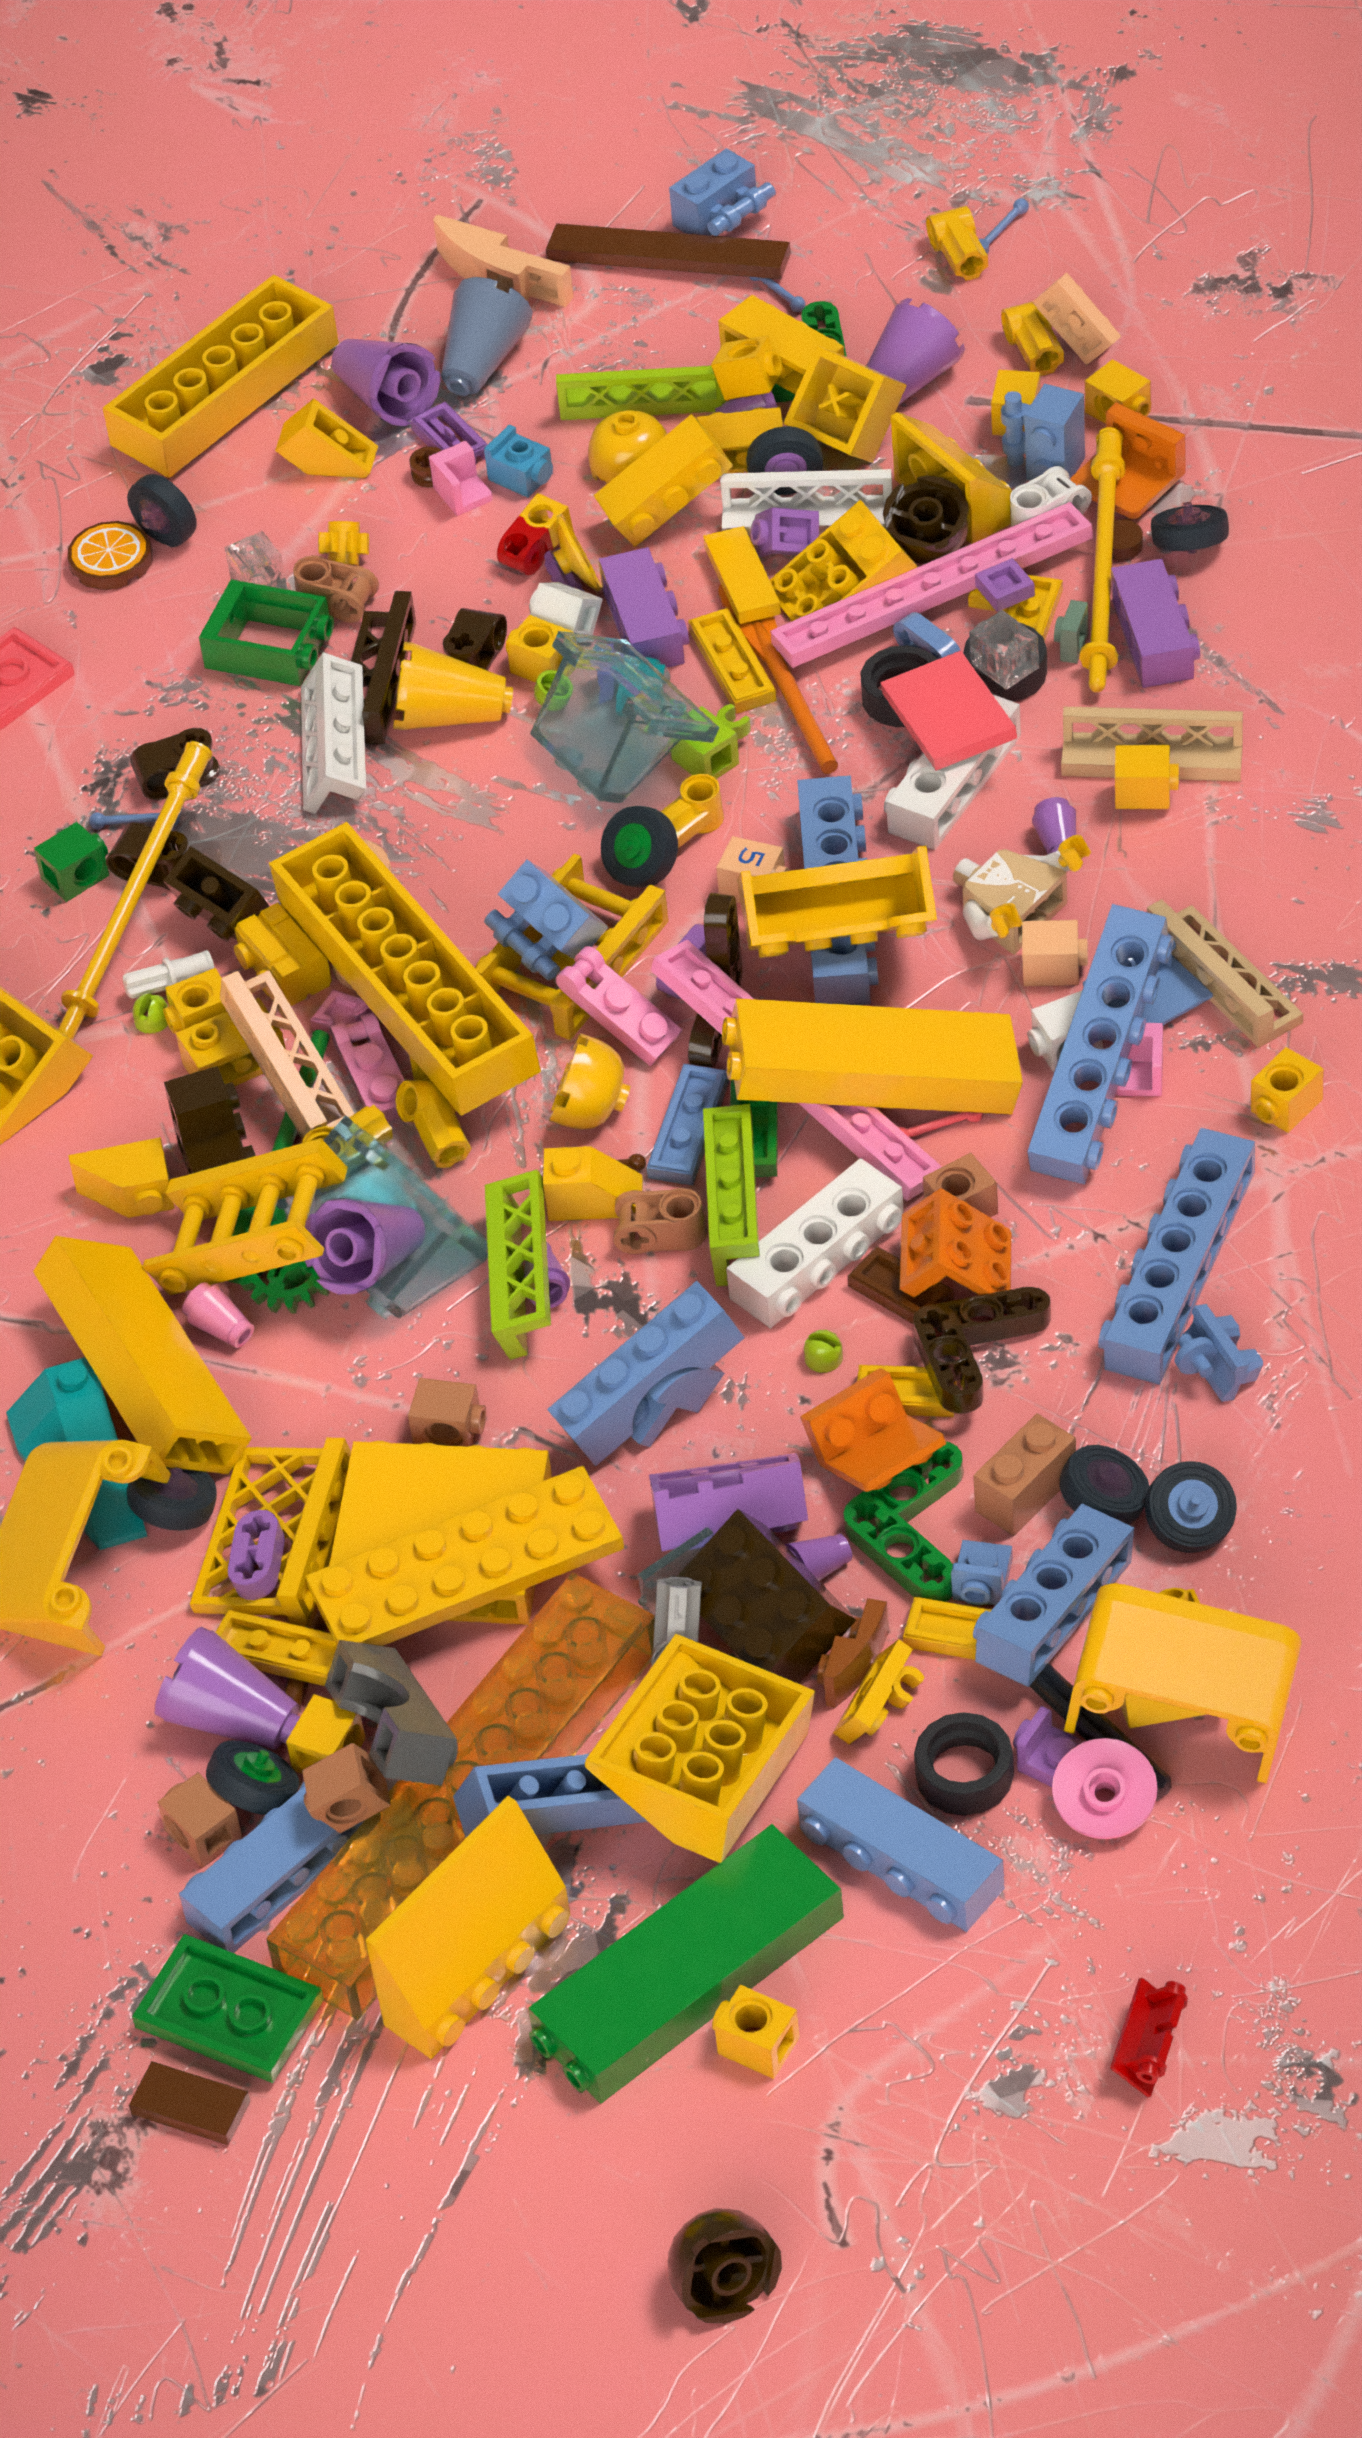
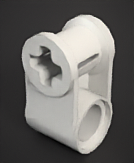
M1061 466L1051 467L1042 475L1012 490L1010 494L1011 527L1068 502H1071L1083 515L1091 503V491L1084 485L1073 483L1069 479L1068 472Z

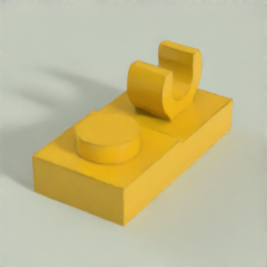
M898 1639L876 1656L833 1731L836 1736L847 1744H851L864 1733L872 1736L880 1728L889 1711L883 1707L887 1700L890 1704L900 1709L911 1703L913 1697L902 1689L900 1682L903 1681L914 1689L925 1678L917 1668L904 1666L913 1650Z

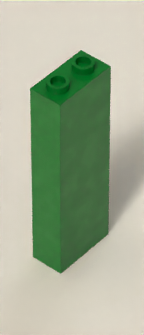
M771 1824L724 1859L722 1863L716 1865L528 2007L532 2027L529 2037L536 2049L545 2058H550L553 2055L563 2066L566 2078L577 2091L583 2093L587 2090L602 2104L713 2019L719 2005L724 2000L730 2002L740 1984L752 1989L842 1920L844 1913L841 1888L781 1831Z

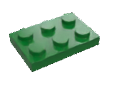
M183 1934L135 2010L132 2019L135 2028L274 2083L324 2001V1995L321 1987Z

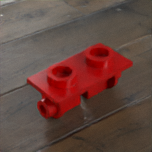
M1144 1978L1138 1979L1110 2066L1112 2071L1146 2097H1151L1158 2078L1163 2077L1166 2073L1167 2065L1165 2062L1174 2037L1171 2035L1173 2028L1177 2027L1182 2009L1186 2008L1188 2004L1185 1986L1175 1981H1168L1164 1987L1157 1989Z

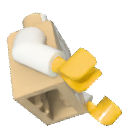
M1081 835L1068 837L1059 845L1058 851L1046 856L1021 855L1003 849L998 850L983 866L967 858L961 860L954 870L953 882L963 887V917L973 937L977 940L992 938L1015 955L1022 948V921H1049L1067 904L1066 872L1069 870L1078 871L1083 865L1081 858L1091 854V850Z

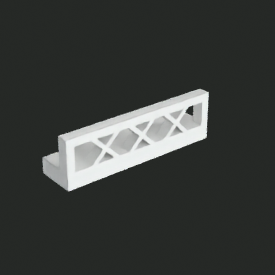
M891 469L724 473L720 479L723 506L722 531L744 526L750 538L751 525L755 515L773 507L819 511L820 536L859 500L884 524L883 509L885 501L893 491ZM883 484V495H865L859 491L864 485ZM821 486H834L840 492L835 496H823L817 490ZM779 487H791L798 493L793 497H780L774 491ZM731 488H748L755 494L750 498L732 499Z
M324 652L301 685L303 810L316 814L330 791L359 800L366 790L365 736L362 715L364 707L362 665Z

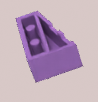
M797 1453L649 1475L657 1535L662 1552L708 1542L737 1509L762 1522L772 1532L794 1530L798 1528L797 1522L808 1520L801 1464Z

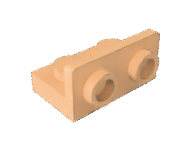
M1068 273L1057 279L1032 302L1086 365L1121 337L1108 318L1099 311Z

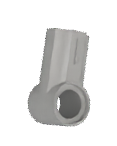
M669 1577L657 1580L652 1666L675 1634L698 1642L701 1581L685 1577Z

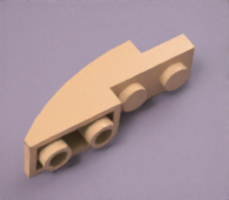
M436 215L433 219L437 251L463 278H490L498 281L496 288L506 293L512 288L519 292L526 300L533 297L564 307L574 298L569 265L511 249L508 246V238L505 234L441 215Z

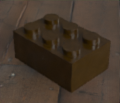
M737 1509L677 1575V1577H685L702 1582L700 1615L744 1662L798 1684L818 1664L822 1654H827L832 1648L835 1635L843 1636L856 1621L854 1616L765 1524L740 1509Z

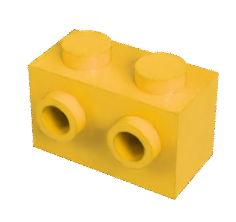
M259 997L256 998L255 1000L261 1008L262 1012L269 1014V1011L267 1010ZM227 1011L176 1033L182 1064L189 1074L218 1066L224 1083L233 1082L234 1086L264 1074ZM271 1026L284 1049H286L282 1031L278 1027Z

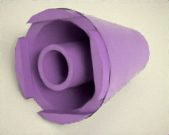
M910 298L901 300L895 306L866 365L907 385L898 405L955 365L963 357L965 351L964 343L959 348L955 341L959 332L943 314L924 302L919 308L909 305L913 300Z
M346 339L334 350L331 361L334 373L381 420L391 425L406 426L411 424L409 420L429 410L438 395L441 380L440 372L435 370L433 362L436 359L431 352L422 346L413 343Z
M347 1198L329 1200L323 1203L315 1213L310 1214L306 1220L305 1228L324 1247V1252L320 1257L305 1260L307 1267L313 1266L315 1272L321 1278L316 1281L323 1288L338 1295L357 1294L369 1289L421 1247L425 1238V1225L419 1213L407 1206Z
M203 1627L197 1628L186 1640L174 1659L179 1665L173 1678L165 1676L156 1699L154 1713L166 1722L253 1743L273 1750L278 1749L282 1743L286 1744L289 1735L300 1718L298 1716L299 1704L213 1630L210 1631Z

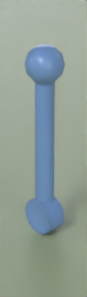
M1017 199L1013 204V209L984 239H979L987 254L989 253L990 243L1019 214L1022 215L1028 211L1029 204L1025 199Z
M749 277L753 281H762L790 303L792 311L798 313L804 309L806 302L802 297H794L770 278Z
M96 812L89 817V824L93 829L99 830L105 825L156 822L160 813L104 816L102 813ZM180 813L174 825H177L180 822Z

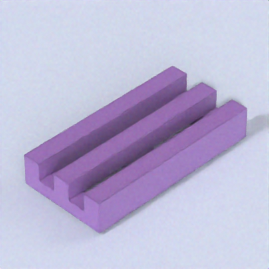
M446 402L410 419L412 430L427 446L445 450L461 442L455 437V433L448 426H444L436 418L440 416L473 448L476 464V457L478 456L485 460L484 448L488 444Z

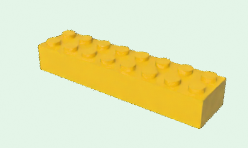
M348 822L269 862L279 902L461 1116L541 1072L533 1034Z

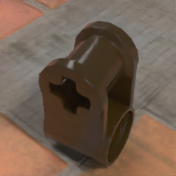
M461 608L455 617L451 629L443 639L442 644L445 654L488 671L497 653L501 651L507 635L506 616L504 614Z
M189 728L179 734L155 742L144 743L133 751L130 757V764L141 791L146 798L158 801L168 797L169 793L164 784L170 772L175 771L187 742L196 741L204 744L210 750L212 749V737L207 730ZM213 756L199 781L200 786L212 783L220 773L219 763Z
M136 822L126 825L106 858V865L115 876L125 881L129 880L153 827ZM178 831L170 832L147 884L170 890L163 880L189 848L188 839L183 833Z

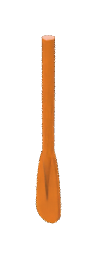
M720 584L718 596L724 609L729 608L752 650L767 663L821 771L824 774L835 772L838 768V763L783 656L771 643L770 631L778 628L775 617L772 616L739 624Z

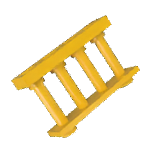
M573 853L562 868H557L552 874V877L577 899L622 917L614 928L606 930L594 944L598 946L596 950L603 956L605 964L622 978L669 922L665 890L651 884L638 899L630 901L585 882L582 857ZM531 924L523 932L534 944L538 943L543 937ZM498 942L488 955H484L479 959L475 969L496 993L501 987H504L549 1006L553 1016L556 1035L571 1040L589 1019L590 1015L562 992L560 988L558 990L514 972L522 963V957L510 946L503 947ZM559 950L551 957L560 967L559 971H562L566 966L572 967L575 964L573 958ZM588 977L585 979L586 984L593 990L598 986Z
M320 1138L170 1179L166 1195L184 1213L173 1252L145 1259L142 1267L169 1295L193 1290L204 1282L213 1285L320 1257L323 1255L324 1247L305 1228L306 1220L309 1216L316 1189L344 1182L348 1167ZM294 1196L287 1222L270 1226L277 1201ZM256 1206L249 1231L232 1236L240 1210ZM218 1216L211 1241L195 1246L202 1220Z

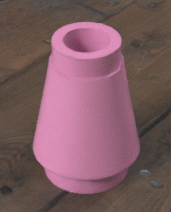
M206 1282L199 1284L191 1291L183 1304L182 1312L188 1316L189 1324L231 1344L235 1348L242 1347L254 1332V1325L248 1321L218 1285L211 1286Z

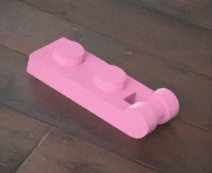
M585 946L575 956V964L572 967L566 966L556 976V984L562 992L651 1067L677 1039L682 1029L607 966L599 951L593 947ZM587 977L598 985L594 990L586 984L585 979Z
M371 1012L360 1016V1021L346 1026L343 1022L329 1026L334 1046L363 1108L375 1105L384 1113L387 1122L399 1119L395 1102L396 1092L399 1085L405 1080L381 1032L376 1015ZM366 1038L368 1043L353 1047V1042Z

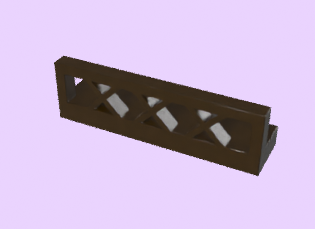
M395 591L389 612L365 611L351 662L362 665L363 687L369 685L367 696L363 699L364 707L362 711L365 743L385 744L396 702L401 661L407 660L409 653L403 651L404 642L412 641L416 626L412 591ZM373 626L385 627L382 638L377 639L371 633ZM378 654L374 668L369 669L363 662Z

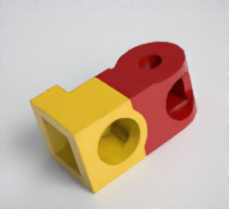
M537 493L500 539L497 548L498 561L528 576L534 575L542 566L545 553L548 550L553 551L559 544L556 527L557 515L562 514L574 532L568 506ZM547 510L553 513L552 518L548 517Z

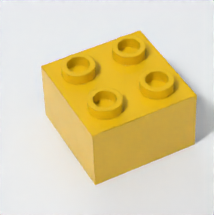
M816 346L783 424L801 428L811 433L817 440L850 456L873 463L891 423V415L895 414L907 385L846 356Z

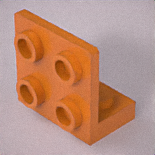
M938 1189L902 1214L900 1290L912 1297H916L932 1285L939 1283L945 1276L950 1277L979 1295L1011 1290V1230L944 1189Z
M881 1368L800 1416L819 1466L865 1492L885 1487L892 1481L895 1475L912 1465L926 1462L932 1457L933 1452L946 1445V1440L941 1432L905 1413L890 1373Z

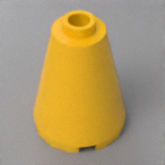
M404 642L403 651L411 652L410 661L402 660L400 665L395 711H403L402 721L394 720L393 729L407 730L494 722L501 720L502 712L510 713L513 687L505 686L506 677L418 644Z

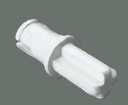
M208 950L171 961L168 957L163 958L162 964L126 973L123 976L125 992L127 996L135 999L143 994L164 991L165 987L213 969V960Z

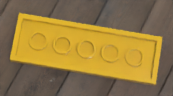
M582 1465L305 1575L308 1589L336 1645H338L339 1640L384 1646L624 1549L623 1536Z

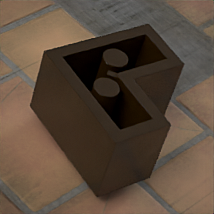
M218 1066L164 1082L177 1144L189 1174L256 1156L252 1145L243 1147L241 1140L247 1139L243 1121L239 1112L233 1114V1110L240 1109L238 1095L233 1082L224 1083Z

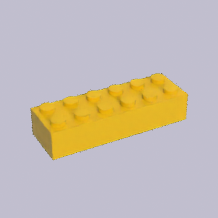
M273 274L103 407L110 445L168 478L172 477L339 344L333 305Z

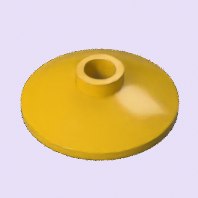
M562 514L557 515L556 527L560 549L553 552L560 568L565 575L573 571L584 583L599 592L602 590V586L582 546Z

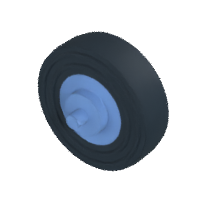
M1196 1461L1181 1462L1164 1469L1150 1485L1145 1499L1146 1519L1153 1534L1169 1548L1185 1553L1206 1551L1220 1543L1231 1530L1237 1511L1236 1496L1227 1478L1214 1467Z

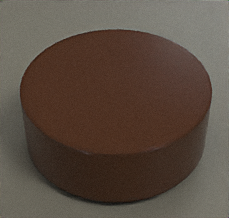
M1115 520L1112 559L1128 560L1134 558L1142 551L1143 531L1135 522Z

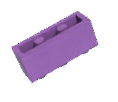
M649 547L599 558L602 591L629 662L634 663L635 658L648 657L658 659L660 664H664L666 667L684 664L683 645L689 644L688 630L684 619L677 620L675 617L678 616V607L673 591H665L667 579L663 564L661 562L654 563Z
M1162 559L1111 568L1112 602L1142 688L1194 679V660L1200 659V647L1197 635L1195 633L1189 634L1188 632L1190 623L1186 605H1179L1177 602L1179 600V590L1175 575L1167 574Z

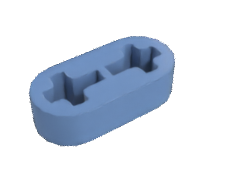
M917 612L910 613L893 625L894 637L899 646L908 645L922 648L933 654L937 660L960 651L957 643L949 635Z

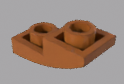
M867 1598L862 1617H854L856 1621L850 1628L849 1638L835 1635L830 1655L822 1654L817 1671V1684L824 1685L826 1706L836 1708L860 1686L876 1656L881 1653L889 1633L887 1601Z

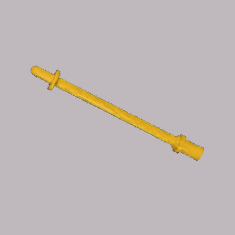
M1112 427L1103 428L1099 431V434H1096V457L1091 463V474L1099 481L1091 642L1085 644L1079 651V659L1082 666L1089 670V688L1097 693L1105 689L1107 670L1112 669L1118 662V653L1116 648L1108 643L1116 481L1120 480L1125 474V461L1121 457L1123 434L1120 430Z
M196 741L187 742L175 771L168 774L164 783L169 793L81 982L77 990H65L61 995V1003L67 1008V1011L58 1029L72 1040L84 1016L94 1018L98 1015L100 1010L99 1004L93 999L95 992L184 802L193 800L198 796L201 789L199 781L213 755L212 751L202 743Z

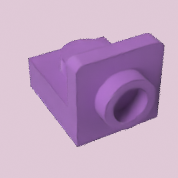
M772 507L756 514L751 525L750 538L751 542L755 545L758 557H765L770 554L798 555L819 536V511Z
M1041 1706L1031 1721L1025 1719L1021 1723L1015 1734L1013 1746L1017 1748L1018 1771L1052 1787L1053 1776L1061 1759L1071 1749L1085 1741L1053 1727L1052 1711Z

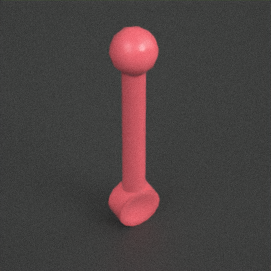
M958 1112L911 1128H898L910 1138L963 1120L978 1122L983 1118V1113Z

